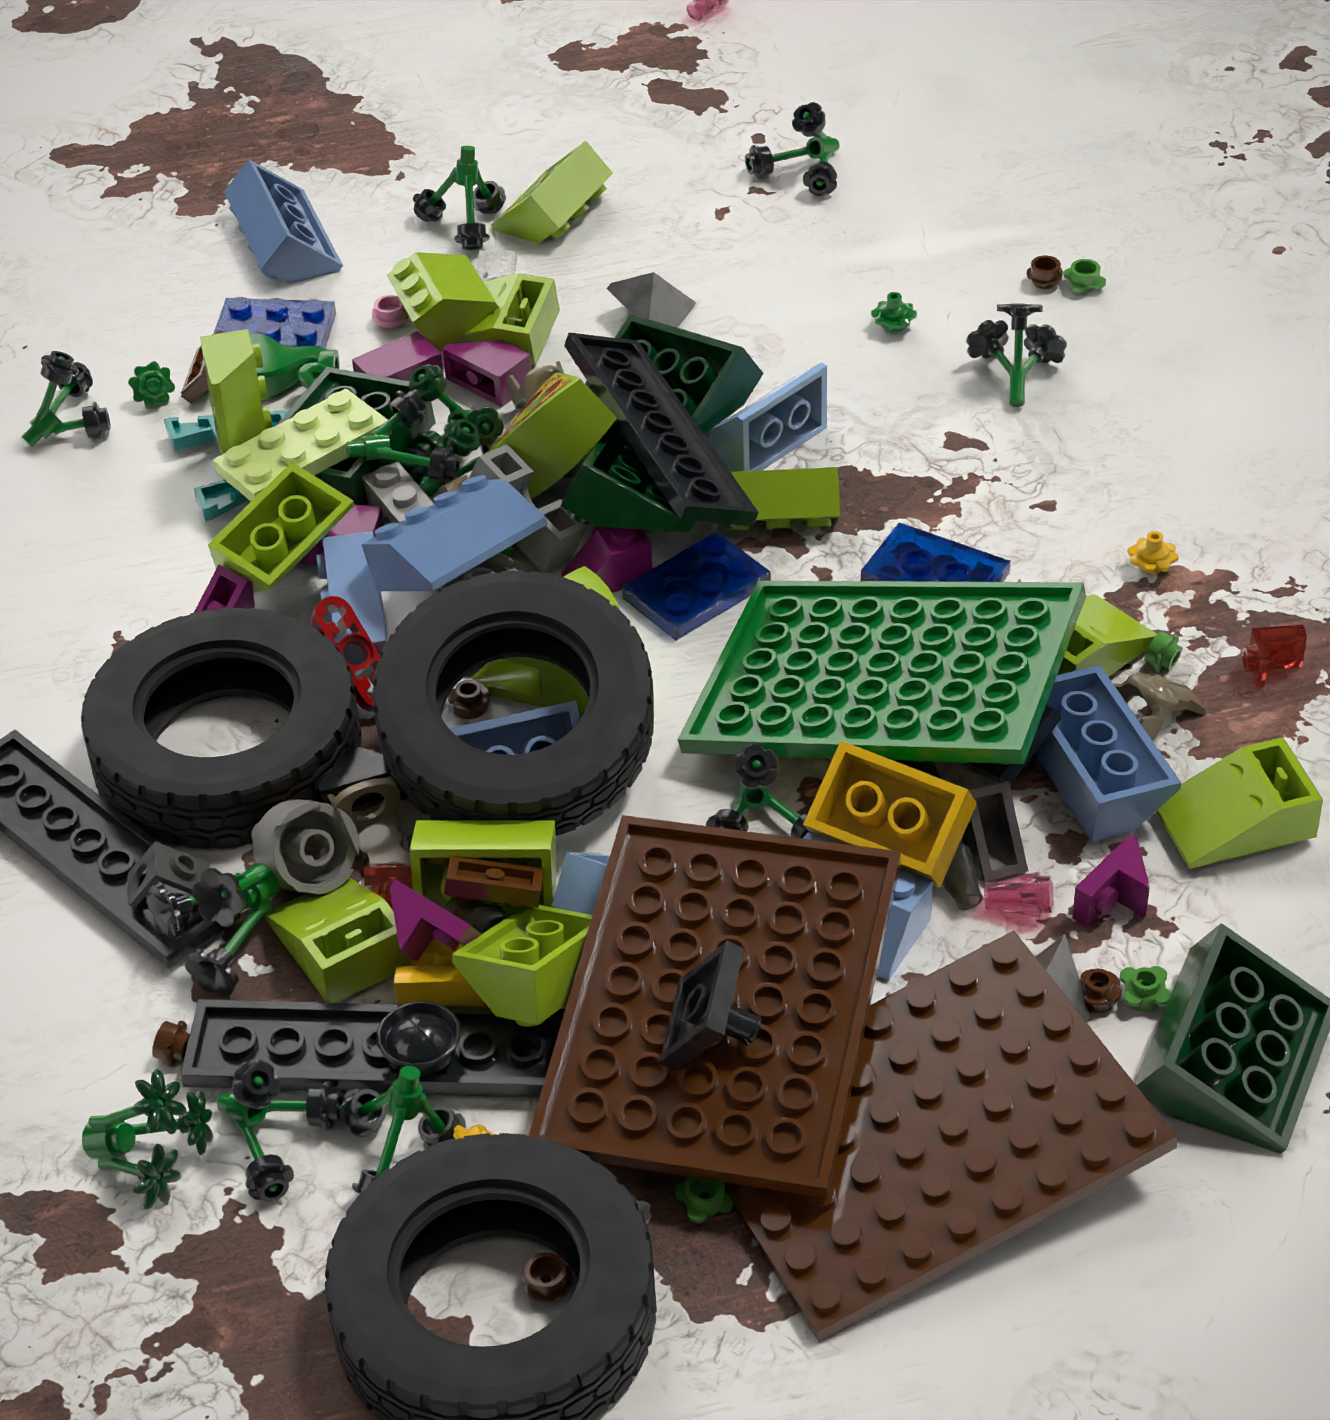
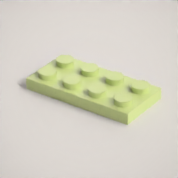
M344 389L331 394L327 399L308 409L299 411L292 418L275 427L265 429L260 435L245 443L230 448L226 453L213 459V464L217 474L252 501L291 462L310 474L316 475L348 458L346 442L360 441L362 436H371V432L386 423L388 419L348 389Z

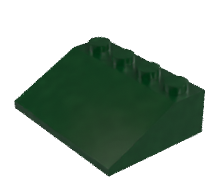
M631 313L615 336V338L637 340L703 434L744 406L764 374L741 346ZM586 381L585 384L596 395L592 387L589 385L588 381Z
M326 367L278 424L292 418L299 411L322 402L331 394L344 389H348L389 420L394 416L389 404L397 397V391H402L405 395L410 392V381ZM423 401L426 406V410L423 412L425 417L423 423L417 422L412 428H408L400 422L391 430L392 434L388 435L392 450L402 452L404 449L412 448V440L417 434L426 433L433 427L436 420L431 401ZM363 457L346 458L314 476L352 499L355 505L368 506L362 476L393 463L379 459L364 461Z
M613 427L608 429L590 452L560 505L568 510L567 515L576 522L584 525L591 523L596 527L690 532L694 525L678 518L622 432Z
M1220 923L1189 949L1134 1083L1148 1101L1173 1118L1281 1154L1287 1150L1330 1031V998L1230 928Z

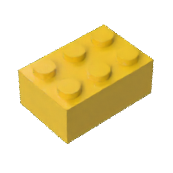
M840 741L803 825L810 833L835 843L901 851V869L932 880L933 885L940 888L977 803L966 788Z

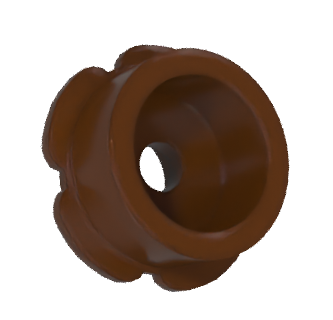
M1042 255L1035 257L1031 261V267L1028 268L1026 275L1036 287L1049 289L1061 282L1063 270L1057 258Z
M464 680L458 683L455 689H452L448 696V702L453 704V710L458 717L475 719L487 711L490 690L486 685L480 684L475 680Z
M1099 968L1089 969L1081 974L1080 981L1084 991L1082 994L1084 995V1002L1089 1006L1090 1012L1104 1013L1111 1010L1122 995V989L1119 987L1121 984L1120 979L1114 973Z
M169 1021L163 1022L153 1042L152 1056L162 1060L164 1065L172 1067L176 1060L184 1062L190 1033L186 1031L187 1023L185 1021H179L178 1024Z
M550 1252L536 1254L528 1260L521 1274V1282L525 1285L524 1292L530 1299L538 1302L542 1300L551 1302L559 1300L568 1291L567 1285H570L572 1282V1272L560 1256ZM544 1279H551L548 1283L542 1282Z

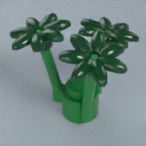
M158 1069L152 1072L151 1084L142 1079L135 1081L137 1090L144 1097L142 1100L135 1103L134 1106L107 1115L90 1116L82 1132L83 1149L87 1156L92 1159H98L97 1165L100 1170L115 1169L138 1176L139 1181L133 1187V1193H145L143 1207L147 1210L153 1207L157 1198L163 1203L169 1202L171 1191L167 1183L177 1182L181 1178V1173L172 1169L177 1161L178 1151L171 1149L165 1155L163 1147L160 1144H156L153 1148L151 1162L139 1160L135 1164L119 1159L133 1149L136 1139L135 1135L165 1131L169 1134H174L176 1130H180L183 1134L188 1133V1145L193 1146L196 1144L199 1155H203L206 1152L207 1142L213 1140L212 1130L206 1124L211 1120L213 1112L211 1109H205V1094L201 1090L196 1092V1096L194 1093L187 1092L186 1098L189 1108L187 1112L186 1107L182 1103L172 1100L179 1092V1082L174 1081L165 1086L164 1076ZM142 1114L148 1116L147 1123L129 1124L124 1121Z

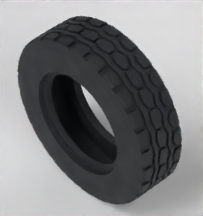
M524 570L501 571V573L495 574L492 572L470 577L466 581L461 580L441 589V592L437 594L434 593L416 606V609L410 612L395 628V634L390 635L381 652L382 659L378 660L373 680V709L382 753L387 769L392 771L390 772L391 777L398 785L403 795L407 794L408 801L423 815L428 814L430 820H555V834L559 836L576 830V827L588 824L601 816L607 808L610 809L626 794L627 787H632L643 769L642 763H645L652 744L651 736L654 733V692L648 653L645 651L644 643L636 628L630 626V620L615 605L612 606L610 600L591 588L587 589L583 584L565 577H556L554 574L536 571L531 573L524 572ZM510 657H529L548 661L570 673L584 688L589 698L587 707L579 722L567 735L543 749L515 755L486 752L458 738L441 717L447 697L457 683L474 669L489 662Z
M252 608L211 609L190 613V615L183 617L179 616L162 622L156 627L149 628L135 636L131 641L126 642L112 654L110 659L105 661L95 674V679H92L84 696L85 700L82 703L81 728L99 795L157 841L175 846L182 845L187 848L210 849V847H218L220 849L237 847L248 843L253 844L251 835L254 826L260 822L262 817L272 807L288 800L320 802L318 791L320 781L332 770V765L335 766L347 750L348 744L361 747L362 744L353 676L343 653L339 652V648L326 635H322V632L309 624L302 623L296 618L281 613H272L267 610ZM254 696L274 702L290 713L283 726L270 738L255 747L230 755L217 757L187 756L169 750L156 741L162 728L175 715L190 706L214 698Z
M490 1133L464 1136V1138L456 1140L453 1138L431 1145L423 1151L419 1150L398 1161L391 1169L385 1170L368 1185L365 1192L362 1191L346 1211V1218L341 1219L331 1241L332 1248L328 1251L325 1269V1292L339 1362L347 1381L352 1385L353 1391L367 1409L373 1408L374 1416L380 1420H595L608 1410V1406L611 1403H616L632 1384V1377L638 1375L648 1355V1346L652 1344L657 1306L652 1242L643 1213L639 1211L638 1204L623 1184L620 1185L619 1179L602 1164H596L591 1157L569 1146L568 1148L562 1146L559 1142L537 1136L535 1138L527 1137L525 1134L500 1133L499 1135H490ZM510 1236L537 1242L562 1257L578 1278V1284L571 1300L558 1317L531 1336L508 1344L470 1346L446 1340L426 1329L407 1308L408 1299L416 1280L430 1263L451 1248L478 1238Z

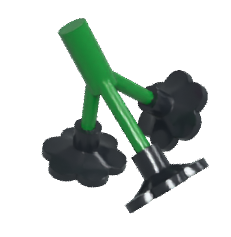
M1024 303L997 304V311L1005 312L1012 316L1011 330H1015L1014 366L1004 355L1003 346L1008 342L1009 336L1007 335L1008 325L1003 320L996 321L995 323L992 320H986L979 325L976 331L971 332L966 339V343L969 345L967 353L971 358L981 356L985 359L990 357L998 359L1010 375L1009 404L1019 407L1025 404V375L1035 362H1062L1065 358L1064 350L1067 348V342L1063 337L1057 335L1055 329L1050 325L1043 324L1039 327L1031 324L1027 327V317L1035 312H1043V305ZM1023 330H1025V334H1026V336H1027V337L1024 339V341H1023ZM1024 342V346L1026 347V349L1029 350V358L1022 366V352Z

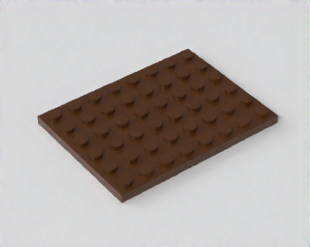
M622 815L528 1137L535 1138L537 1136L559 1142L562 1146L567 1148L569 1146L591 1157L594 1162L828 1199L901 866V851ZM726 941L743 948L744 953L732 1004L749 1013L761 1016V1027L755 1040L752 1043L749 1042V1045L746 1046L741 1041L724 1034L677 1071L659 1064L680 978Z
M1013 930L870 1005L828 1199L726 1182L724 1184L725 1192L734 1203V1210L820 1343L1177 1148V1136Z

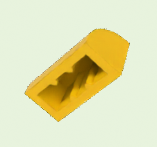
M454 964L397 966L394 987L397 1004L404 1005L409 1002L428 1001L443 1006L488 1007Z

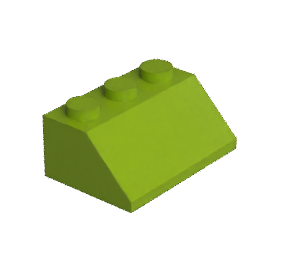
M585 140L546 169L491 226L495 231L538 244L550 235L557 239L571 226L567 220L569 218L573 221L589 208L586 201L588 199L590 202L594 201L607 189L603 183L613 172Z
M415 252L409 258L398 261L392 271L387 274L389 281L414 325L440 352H442L443 347L455 342L499 307L466 255Z
M248 329L200 337L215 431L221 455L230 448L241 445L260 435L265 429L272 427L269 407L262 408L261 400L268 399L264 375L257 376L256 368L264 367L259 343H251Z
M291 462L208 544L215 568L219 564L253 583V592L272 590L355 506L354 501Z
M838 467L731 472L759 512L755 523L766 522V529L768 530L791 528L790 521H807V528L830 527L831 519H839ZM725 526L726 531L750 530V526Z
M416 820L410 846L413 890L468 924L486 922L489 923L490 929L521 909L512 908L500 902L485 900L467 902L460 900L456 896L444 895L446 876L452 855L544 868L539 905L552 907L556 892L557 875L555 820Z
M539 905L538 908L529 906L521 908L452 954V963L495 1016L516 1020V1023L521 1026L531 1027L540 1025L548 1017L567 1005L593 915Z

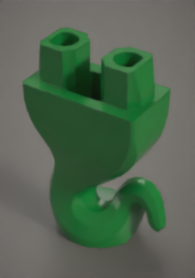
M249 333L251 343L260 344L264 367L256 368L257 376L264 375L268 399L281 394L298 381L308 389L326 367L340 369L338 350H328L314 346L291 347L282 345L266 335Z

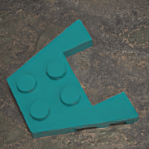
M286 410L270 411L272 427H275L285 416ZM213 415L198 416V422L180 423L179 417L164 419L165 429L174 451L214 441L220 452ZM226 480L194 488L196 501L205 522L213 520L249 500Z

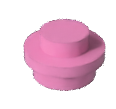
M396 295L382 296L374 303L372 319L379 326L388 329L396 328L409 318L401 300Z

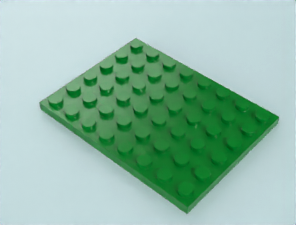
M758 581L677 739L681 753L737 755L742 754L744 747L750 744H760L763 746V749L772 750L776 756L833 759L840 741H844L890 760L1000 763L1004 765L1024 764L1086 598L1084 582Z

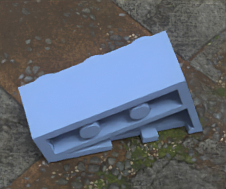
M373 531L323 537L324 554H317L316 556L319 579H327L328 590L321 591V600L329 596H337L346 600L381 656V652L387 643L381 591L376 590L361 544L374 537ZM327 609L325 616L332 615V621L337 626L341 615L338 612L330 613ZM347 629L344 634L340 631L338 636L334 638L335 642L338 643L343 637L352 632L350 629ZM356 644L344 646L343 655L348 663L359 665L364 662L365 654L360 646Z

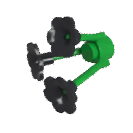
M257 863L242 874L236 873L235 875L232 873L222 874L215 868H209L201 874V881L194 884L191 896L188 897L184 894L175 898L170 891H166L161 884L157 883L150 887L151 894L147 896V905L153 914L156 928L160 933H166L171 941L178 940L181 937V930L184 929L182 915L191 912L194 905L199 904V913L204 920L208 922L216 920L224 927L234 924L238 913L244 909L252 908V913L225 948H219L215 953L210 954L201 949H194L185 963L187 972L196 977L198 985L209 992L216 991L223 996H230L235 990L234 987L239 982L238 975L229 968L234 959L233 953L259 919L272 910V904L269 899L278 893L279 881L268 866L263 863Z

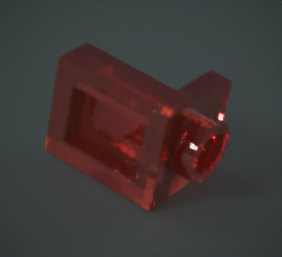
M1304 625L1252 628L1250 644L1243 647L1242 660L1245 672H1251L1255 687H1265L1267 670L1302 667L1307 642Z
M372 863L364 867V886H372V892L382 897L392 910L390 886L395 879L413 890L411 863Z

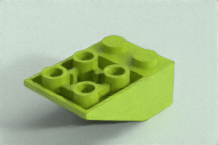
M517 273L484 281L499 307L452 344L503 340L529 353L531 364L536 365L560 311L554 279Z
M1088 595L1085 598L1057 675L1100 665L1109 677L1146 651L1157 633L1098 595Z
M1284 737L1241 747L1183 782L1180 790L1164 803L1156 813L1187 867L1193 869L1316 838L1323 798Z
M350 877L344 884L331 892L324 894L305 893L270 910L264 915L265 920L326 1003H338L394 975L397 966H412V959L401 952L399 948L394 912L382 897Z

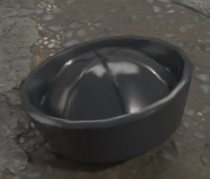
M428 1001L409 1002L393 1009L381 1020L376 1031L377 1047L389 1064L398 1072L405 1066H414L419 1069L420 1077L430 1076L443 1070L452 1061L461 1038V1024L454 1012L441 1004Z

